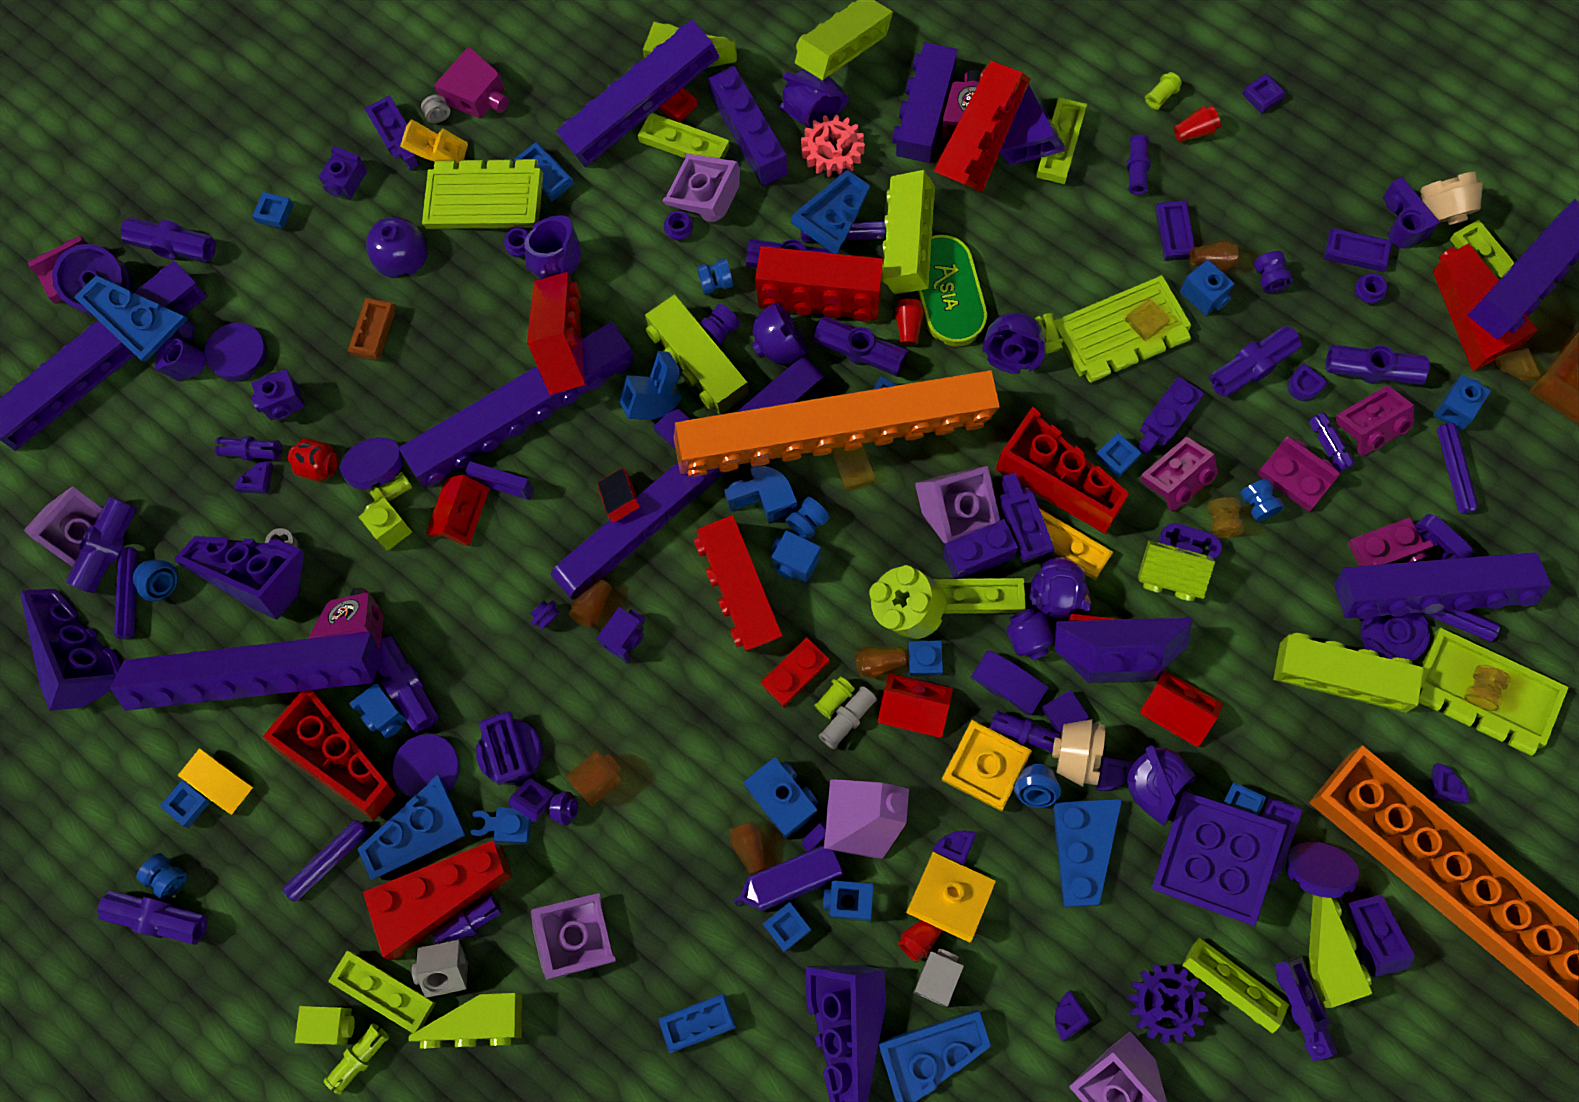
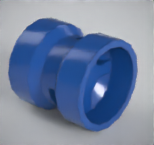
M726 258L717 260L715 264L710 266L706 263L697 266L704 295L711 294L718 288L726 290L734 287ZM711 270L714 272L716 284H714Z
M1269 478L1259 480L1240 492L1244 502L1250 504L1251 507L1253 506L1250 513L1255 522L1268 519L1284 509L1281 499L1273 497L1274 487Z
M807 497L801 503V508L797 512H792L786 518V523L799 537L809 541L815 535V529L818 526H824L830 519V516L821 504L813 498Z
M162 853L150 857L141 866L136 876L141 884L146 887L151 886L154 894L163 901L170 899L179 892L188 877L187 873L181 868L171 866L170 859Z

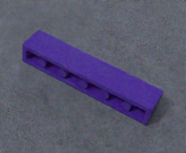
M693 19L690 20L686 25L680 26L675 34L664 43L657 45L642 61L635 63L619 80L612 82L597 98L590 100L580 112L567 119L556 132L584 167L588 166L720 58L713 42Z
M1576 199L1547 226L1468 314L1471 319L1497 340L1507 331L1513 334L1527 320L1523 314L1528 317L1542 303L1538 297L1543 300L1557 286L1552 281L1554 280L1558 283L1571 270L1568 265L1573 266L1579 260V202Z
M1537 552L1343 567L1334 584L1345 619H1370L1375 616L1384 615L1400 617L1409 613L1421 612L1434 614L1446 610L1464 612L1472 608L1489 607L1490 609H1498L1509 605L1532 606L1541 601L1551 586Z

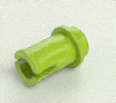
M1173 72L1163 74L1157 86L1145 96L1148 106L1158 110L1172 94H1177L1182 84L1180 77Z
M1053 313L1044 314L1043 317H1036L1035 319L1045 332V354L1063 349L1061 343L1064 340L1059 337Z
M400 471L389 482L378 487L374 485V490L369 493L374 501H379L384 497L390 502L407 490L412 489V486Z
M841 676L837 680L833 679L831 681L833 685L814 705L829 720L847 698L851 699L853 697L851 693L855 690Z

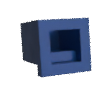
M377 683L349 703L353 709L362 714L361 719L372 732L377 729L385 738L395 735L402 728L401 724L406 721L399 707L391 700L386 690Z
M832 881L831 889L824 890L823 910H830L829 918L871 922L873 884ZM845 896H851L854 899L855 904L852 908L847 909L842 906L841 901Z

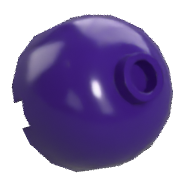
M386 217L379 220L371 227L366 238V251L373 267L380 274L390 278H399L397 275L405 273L408 276L414 274L423 266L428 256L426 240L421 230L413 222L405 218Z
M778 302L769 305L758 314L753 324V335L756 341L752 342V346L760 358L766 356L773 363L786 365L804 357V355L809 353V349L801 332L796 331L792 323L794 321Z
M1020 312L1006 313L999 316L989 326L984 339L983 353L985 352L988 355L987 361L1000 371L1016 374L1019 373L1020 369L1029 368V371L1035 370L1042 363L1045 356V332L1039 322L1028 314Z

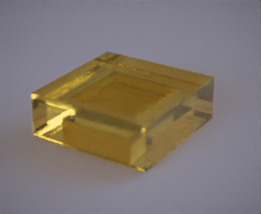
M1149 298L1127 314L1125 321L1146 342L1167 326L1170 318Z

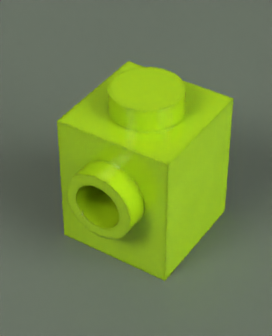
M384 497L379 501L369 504L365 508L364 513L358 516L386 551H389L412 533L411 529Z
M299 1006L295 1043L348 1045V1038L352 1037L355 1027L354 1016H351L352 1009Z

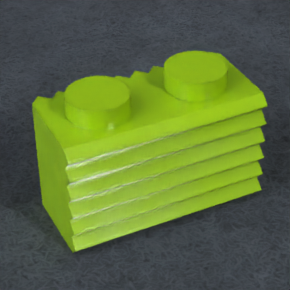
M1148 540L1138 573V580L1144 583L1143 588L1150 591L1162 593L1163 588L1176 591L1175 596L1183 600L1194 601L1195 597L1204 599L1215 561L1213 557Z

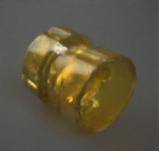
M1223 497L1212 500L1207 504L1208 514L1213 518V523L1210 525L1211 533L1217 538L1233 537L1245 531L1243 520L1239 518L1238 514L1241 511L1238 498Z
M1478 665L1473 674L1474 683L1467 688L1465 699L1482 709L1497 711L1503 699L1501 693L1508 688L1511 677L1498 668Z

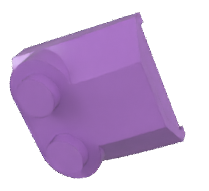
M686 154L685 160L667 196L663 199V203L678 209L699 213L708 222L721 219L726 214L740 185V167L737 161Z
M600 893L531 910L534 938L540 965L546 980L562 978L572 973L616 961L611 950L603 917Z

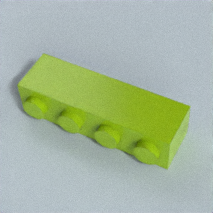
M857 0L850 3L847 8L841 12H836L832 18L824 23H820L814 30L808 34H803L796 44V50L798 51L795 64L823 81L883 39L887 34L893 11L875 0Z
M925 170L892 176L890 179V189L887 190L886 194L889 205L888 215H885L887 231L886 240L883 241L885 257L882 281L888 285L895 295L924 290L929 287L935 186Z
M675 294L645 314L648 327L645 328L647 334L654 343L660 342L664 346V352H670L675 362L683 370L681 374L690 387L695 385L701 392L699 396L708 409L714 408L719 415H722L749 395L748 382Z
M1293 633L1280 642L1273 680L1405 713L1418 706L1424 667L1412 665L1413 662L1409 659L1398 657L1392 659L1379 657V653L1372 650L1361 649L1355 651L1347 649L1344 644L1335 641L1322 643L1312 640L1311 636L1303 633Z

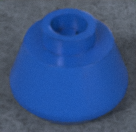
M148 560L141 563L135 569L133 583L143 599L151 602L159 601L169 596L175 589L177 571L174 565L168 561Z
M1033 764L1023 770L1014 785V792L1025 805L1034 808H1044L1052 805L1059 799L1061 787L1055 773L1043 764Z

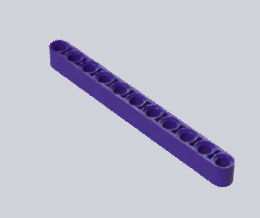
M802 357L737 412L811 400L823 389L828 379L807 357ZM677 462L637 496L640 504L638 509L614 523L611 520L605 523L559 562L552 570L551 577L572 600L581 597L726 472H720V469L716 468L707 470V474L702 476L688 477V473L680 475Z

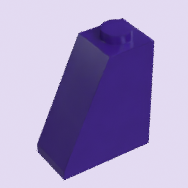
M1030 85L1026 89L1000 151V154L1009 165L1065 152L1063 141L1040 98Z

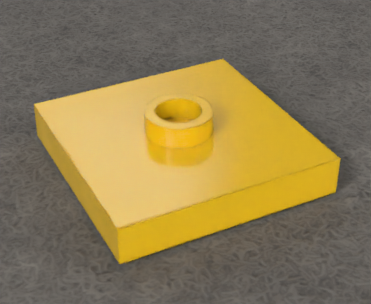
M971 720L941 780L1002 812L1032 750Z
M932 852L906 913L971 943L996 881Z

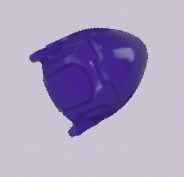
M805 69L795 74L785 72L783 76L787 83L783 90V103L779 108L808 128H812L813 120L822 123L823 116L825 115L831 121L835 115H838L845 108L849 101L846 93L830 76L822 81Z
M552 216L537 222L525 238L526 269L530 270L538 278L543 279L565 272L571 275L577 268V264H579L581 259V247L575 228L567 216Z
M1056 557L1043 563L1041 570L1035 575L1031 583L1030 600H1032V605H1036L1045 616L1069 619L1071 614H1075L1080 609L1090 611V593L1085 581L1084 569L1077 562L1065 557Z
M1151 745L1146 747V753L1139 757L1132 765L1128 773V789L1139 807L1155 821L1165 826L1176 812L1183 791L1189 788L1195 780L1196 774L1174 751L1160 747L1154 748Z

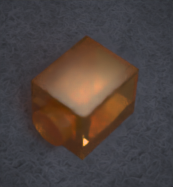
M596 750L571 771L566 778L593 807L622 781L616 773L621 767L609 753L602 757Z

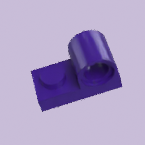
M1403 177L1391 183L1383 196V200L1387 208L1396 214L1397 219L1388 232V238L1394 246L1406 249L1429 238L1440 222Z
M187 320L157 350L155 370L177 381L194 377L203 370L206 363V355L203 351L192 346L195 324Z
M1378 895L1348 903L1347 911L1363 940L1361 953L1369 974L1372 977H1379L1409 969L1415 955L1383 896Z

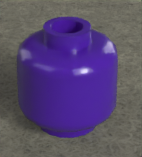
M1033 608L1009 618L1011 623L1006 627V633L1017 655H1029L1031 660L1049 652L1047 647L1052 644L1055 637L1046 616L1042 612H1034Z

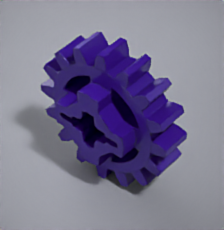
M1167 964L1164 972H1162L1159 965L1152 966L1153 975H1150L1145 970L1141 971L1139 974L1143 982L1134 981L1131 983V986L1137 993L1136 995L1127 996V1000L1135 1003L1136 1008L1129 1011V1015L1139 1016L1140 1020L1135 1027L1137 1029L1147 1027V1038L1153 1039L1157 1034H1160V1042L1168 1044L1170 1035H1172L1175 1043L1183 1042V1032L1188 1037H1194L1196 1034L1191 1026L1204 1025V1021L1198 1017V1013L1208 1011V1007L1199 1004V999L1205 997L1206 993L1196 992L1194 987L1197 986L1199 980L1196 978L1188 981L1186 979L1187 969H1181L1176 974L1173 964ZM1168 979L1179 985L1173 989L1166 988L1159 980ZM1146 992L1150 996L1149 1008L1145 1010L1144 1005ZM1162 997H1171L1173 999V1002L1170 1004L1173 1011L1162 1010L1161 1006L1164 1003ZM1189 998L1190 1003L1188 1015L1185 1012V1000ZM1161 1019H1168L1176 1028L1167 1029L1155 1023Z

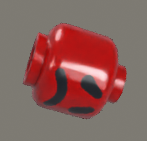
M304 438L296 446L291 447L288 454V462L291 464V469L296 476L322 482L328 477L333 476L336 472L338 455L335 453L332 445Z

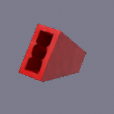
M1469 243L1459 249L1452 247L1439 256L1440 262L1433 270V275L1470 367L1474 372L1522 346L1536 333L1538 329L1523 314L1527 320L1513 334L1507 331L1498 340L1471 319L1468 314L1499 280Z

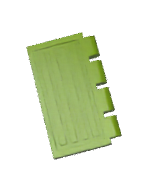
M511 159L488 160L487 169L484 160H460L459 169L456 160L435 161L434 169H429L427 174L422 225L426 229L533 228L534 224L539 222L544 175L541 168H539L538 160L516 159L515 168H513V161Z
M1162 275L1054 320L1059 337L1064 340L1061 344L1079 377L1085 375L1090 383L1111 375L1109 364L1114 372H1118L1139 362L1136 353H1138L1141 360H1146L1165 352L1166 346L1163 341H1165L1169 349H1172L1191 340L1188 332L1191 324Z
M1439 628L1434 634L1421 665L1424 669L1419 703L1437 712L1445 703L1447 705L1444 715L1469 727L1472 726L1477 718L1479 720L1476 730L1501 742L1506 739L1509 733L1511 736L1508 745L1532 756L1537 748L1546 746L1569 687L1443 628Z

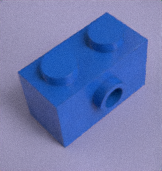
M774 757L743 783L748 792L787 840L818 815L815 805L819 802L807 787L801 790L794 779L798 776L786 761L781 764Z

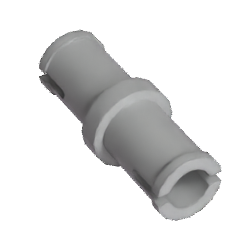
M860 687L859 691L845 707L840 706L836 711L837 716L818 735L819 738L827 746L835 749L851 728L856 729L860 724L859 719L877 701L875 695L867 688Z

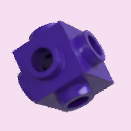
M287 369L277 373L266 374L261 379L251 383L255 393L251 396L254 407L259 413L263 412L271 421L284 419L292 412L305 408L297 381Z

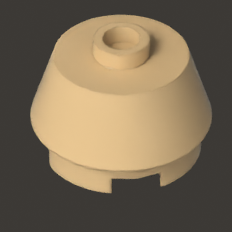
M1476 172L1459 174L1456 178L1442 182L1440 180L1422 187L1420 190L1421 199L1440 223L1448 221L1449 225L1457 224L1468 220L1467 215L1480 210L1483 182H1479Z
M1092 719L1063 724L1061 738L1055 737L1052 757L1058 758V774L1082 787L1083 784L1097 786L1100 775L1098 768H1100L1104 749L1105 725L1092 723Z

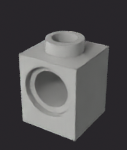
M459 940L418 948L417 962L412 964V978L415 985L420 984L425 998L466 990L468 962Z
M939 949L937 954L931 951L913 993L941 1006L948 1007L964 967L957 963L959 957L943 949Z

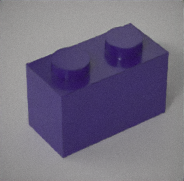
M1003 519L945 543L943 557L954 579H967L1013 560L1018 546Z

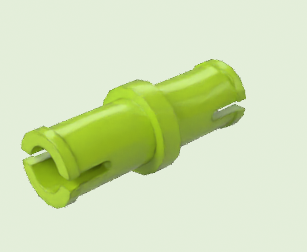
M372 1023L353 1048L348 1047L343 1053L344 1058L328 1077L323 1080L330 1090L334 1086L336 1087L334 1090L335 1094L341 1095L359 1071L367 1069L370 1065L369 1060L389 1039L388 1034L382 1028L379 1032L377 1031L378 1025Z

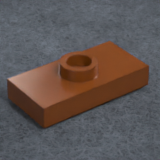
M365 298L347 350L351 356L376 361L380 360L397 309L394 303Z

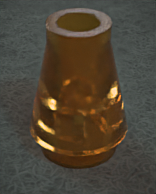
M1229 240L1201 247H1192L1189 254L1190 264L1192 266H1200L1208 259L1218 269L1228 270L1230 267H1235L1238 262V247L1236 243H1230Z
M597 578L571 604L572 609L569 612L571 618L588 628L593 623H598L607 598L613 590L611 585Z
M863 647L861 651H856L855 654L856 666L860 677L867 676L869 679L906 665L903 647Z
M754 820L728 830L731 836L728 840L745 865L748 874L767 867L760 827L756 828Z

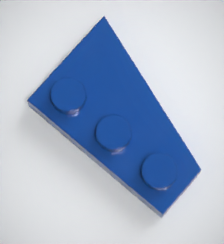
M846 170L792 215L791 223L833 254H839L868 195L870 185L849 170Z
M97 275L74 297L144 362L188 320L187 317Z
M437 774L427 786L409 800L395 816L388 820L357 849L371 880L467 835L441 775Z
M1122 799L1053 804L1063 908L1100 905Z
M978 1009L879 1041L878 1044L896 1102H916L925 1094L928 1095L936 1089L938 1084L954 1072L957 1073L991 1047Z

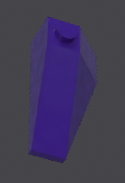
M194 536L174 560L179 565L252 609L278 620L298 596L304 553L301 549L280 540L256 543L254 539L245 538L243 542H231L225 537Z
M56 589L22 590L20 595L39 684L49 711L83 708L110 692V687L121 667L116 654L110 648L104 649L96 640L97 634L92 628L86 629L76 618L78 613Z
M862 965L806 967V1003L809 1015L815 1014L819 1035L814 1037L817 1048H823L827 1067L824 1069L823 1075L830 1102H868L886 1007L885 969Z

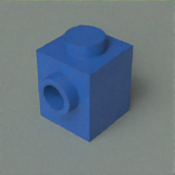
M1207 259L1186 277L1180 293L1207 316L1214 309L1220 311L1228 304L1232 298L1229 294L1235 283Z
M1462 374L1450 387L1433 416L1447 424L1455 423L1458 430L1462 432L1474 419L1491 390L1482 386L1478 380L1468 378Z
M786 530L782 539L776 538L769 555L772 556V566L778 575L788 580H792L794 577L807 584L821 558V547Z

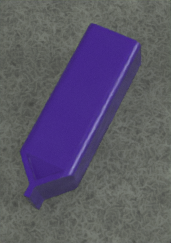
M823 845L749 876L740 897L733 900L737 907L744 904L764 912L831 884L832 881H838L843 878V873L834 851L824 849Z

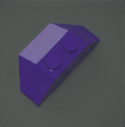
M1191 617L1058 621L1056 622L1054 648L1087 683L1154 681L1188 647L1192 620Z

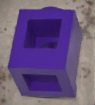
M333 146L331 149L333 154L318 178L323 184V189L330 195L335 197L341 195L351 199L368 171L359 155Z
M619 607L596 639L601 647L625 663H628L631 659L628 651L630 648L634 650L644 637L643 624L646 619L633 609L627 612Z

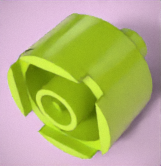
M904 565L889 570L871 586L869 592L871 608L876 620L882 626L900 636L912 639L927 637L936 631L943 621L941 617L947 606L944 590L936 581L911 566Z

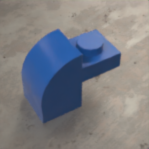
M658 351L650 377L627 375L619 402L628 419H657L671 412L680 402L682 395L675 384L679 380L680 369L670 352Z
M771 467L750 468L752 480H739L732 483L729 488L724 489L730 511L760 501L768 523L788 517L792 512L798 511L797 501L789 481L781 472Z

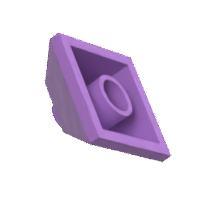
M988 466L941 475L915 483L922 514L944 544L1000 521Z
M72 486L46 505L24 531L32 539L73 567L80 554L79 546L84 534L90 526L95 525L103 508Z
M830 780L824 849L883 859L907 823L909 788L880 782Z
M1128 1032L1109 1047L1069 1086L1082 1102H1167L1155 1058L1131 1032Z

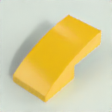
M411 119L406 125L400 147L434 162L456 160L459 167L460 160L465 158L468 142L444 128L437 134Z
M201 748L198 749L178 774L179 777L231 815L253 789L252 785L230 771L227 766Z

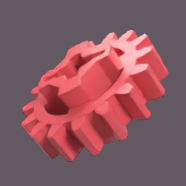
M825 115L823 116L822 123L816 120L812 121L813 129L805 128V137L801 138L802 158L807 159L808 168L816 165V174H820L825 170L827 171V177H831L833 171H837V174L840 176L843 174V169L846 168L852 172L853 163H861V155L864 154L865 146L864 135L859 133L858 124L850 127V118L847 117L841 122L839 121V116L835 115L833 120L829 121Z

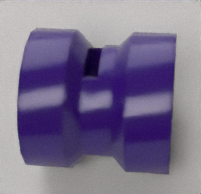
M1282 251L1268 252L1254 261L1253 264L1256 272L1262 277L1260 283L1263 292H1278L1292 284L1293 278L1290 270L1285 268L1286 259Z
M720 303L712 310V315L709 318H704L699 323L718 347L726 340V335L729 332H734L740 326L736 315L728 307Z

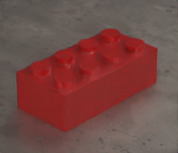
M760 246L755 277L758 307L765 309L769 305L778 302L786 311H793L799 315H809L812 313L822 314L829 318L850 317L862 322L878 320L882 293L883 259Z

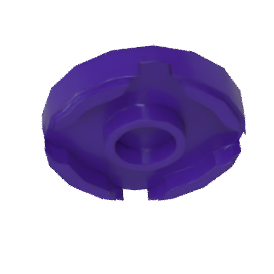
M246 323L224 325L212 333L206 342L204 351L206 364L216 375L227 381H240L250 378L256 373L255 370L259 366L262 367L266 361L267 346L265 339L254 327Z
M376 437L367 439L356 444L345 454L341 460L340 471L347 484L353 488L371 489V485L378 482L380 485H383L397 475L403 465L402 453L397 443L389 438Z
M1422 612L1409 613L1400 617H1393L1391 615L1375 616L1370 619H1363L1361 622L1360 636L1365 648L1379 653V657L1388 659L1398 657L1413 661L1425 652L1430 642L1428 622Z
M514 719L531 775L518 777L517 780L507 781L503 785H517L526 781L529 777L531 778L539 769L543 758V744L538 733L530 725ZM505 720L501 724L515 770H517L520 766ZM491 725L489 730L502 773L505 774L508 773L495 727ZM482 736L476 746V760L481 771L493 782H496Z
M434 734L419 735L409 739L398 750L393 761V776L396 785L405 795L411 798L427 786L437 774L441 775L449 792L455 786L460 775L461 761L455 748L446 739Z
M1320 842L1297 844L1290 849L1285 864L1288 877L1292 881L1294 877L1300 883L1299 887L1310 894L1326 898L1343 897V893L1348 891L1350 894L1355 890L1360 874L1357 863L1349 854L1337 847Z

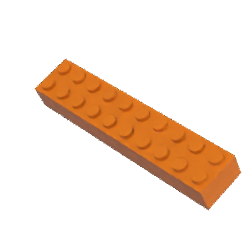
M992 370L675 422L674 443L680 475L688 473V477H698L707 474V470L719 468L720 472H728L738 469L740 464L751 463L753 467L763 466L770 463L769 459L782 457V461H792L801 458V454L813 452V456H822L831 453L834 448L844 447V451H851L862 448V444L874 442L876 446L892 443L893 438L905 437L907 441L916 440L924 437L923 433L935 432L936 435H945L954 432V428L964 426L966 430H975L984 427V423L991 419V416L1000 406Z
M1363 745L1350 752L1309 803L1579 1027V921Z

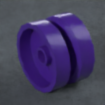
M92 244L76 245L65 250L56 260L52 271L53 286L59 297L71 307L90 316L93 315L74 297L96 275L131 292L134 290L133 277L127 266L106 249Z

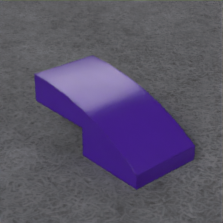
M991 650L985 652L970 678L993 695L1002 696L1026 715H1032L1048 689L1038 679Z

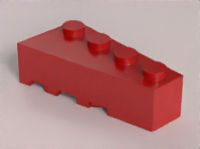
M990 61L988 67L982 71L979 84L933 172L983 193L1031 79L1021 71Z
M568 272L533 282L527 344L549 395L585 385L580 324L581 310L579 305V299H582L578 283L576 281L572 282Z
M1032 407L1002 450L996 471L1004 476L1016 473L1021 486L1028 487L1033 493L1106 534L1120 513L1129 493L1102 468L1091 464L1084 457L1085 453L1080 448L1070 445L1061 436L1062 432L1053 424L1049 426L1040 417L1041 413Z
M731 515L698 528L697 538L693 539L699 556H705L710 568L705 569L711 586H718L722 598L717 600L724 617L730 616L735 628L730 629V633L736 647L743 646L746 652L782 637L734 516Z
M312 690L301 691L262 736L273 749L373 821L377 819L396 795Z
M492 840L364 891L363 894L382 957L395 961L413 945L420 943L444 923L450 922L457 917L460 911L478 902L512 878L502 845Z

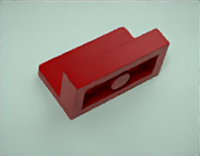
M465 475L446 478L426 530V535L430 537L444 536L463 546L470 545L490 488Z
M1164 670L1141 708L1140 714L1198 747L1218 719L1223 703Z
M889 673L878 722L940 738L943 735L953 688Z

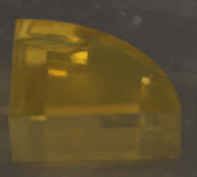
M1528 348L1500 355L1494 360L1504 373L1507 371L1519 377L1520 380L1533 381L1541 376Z

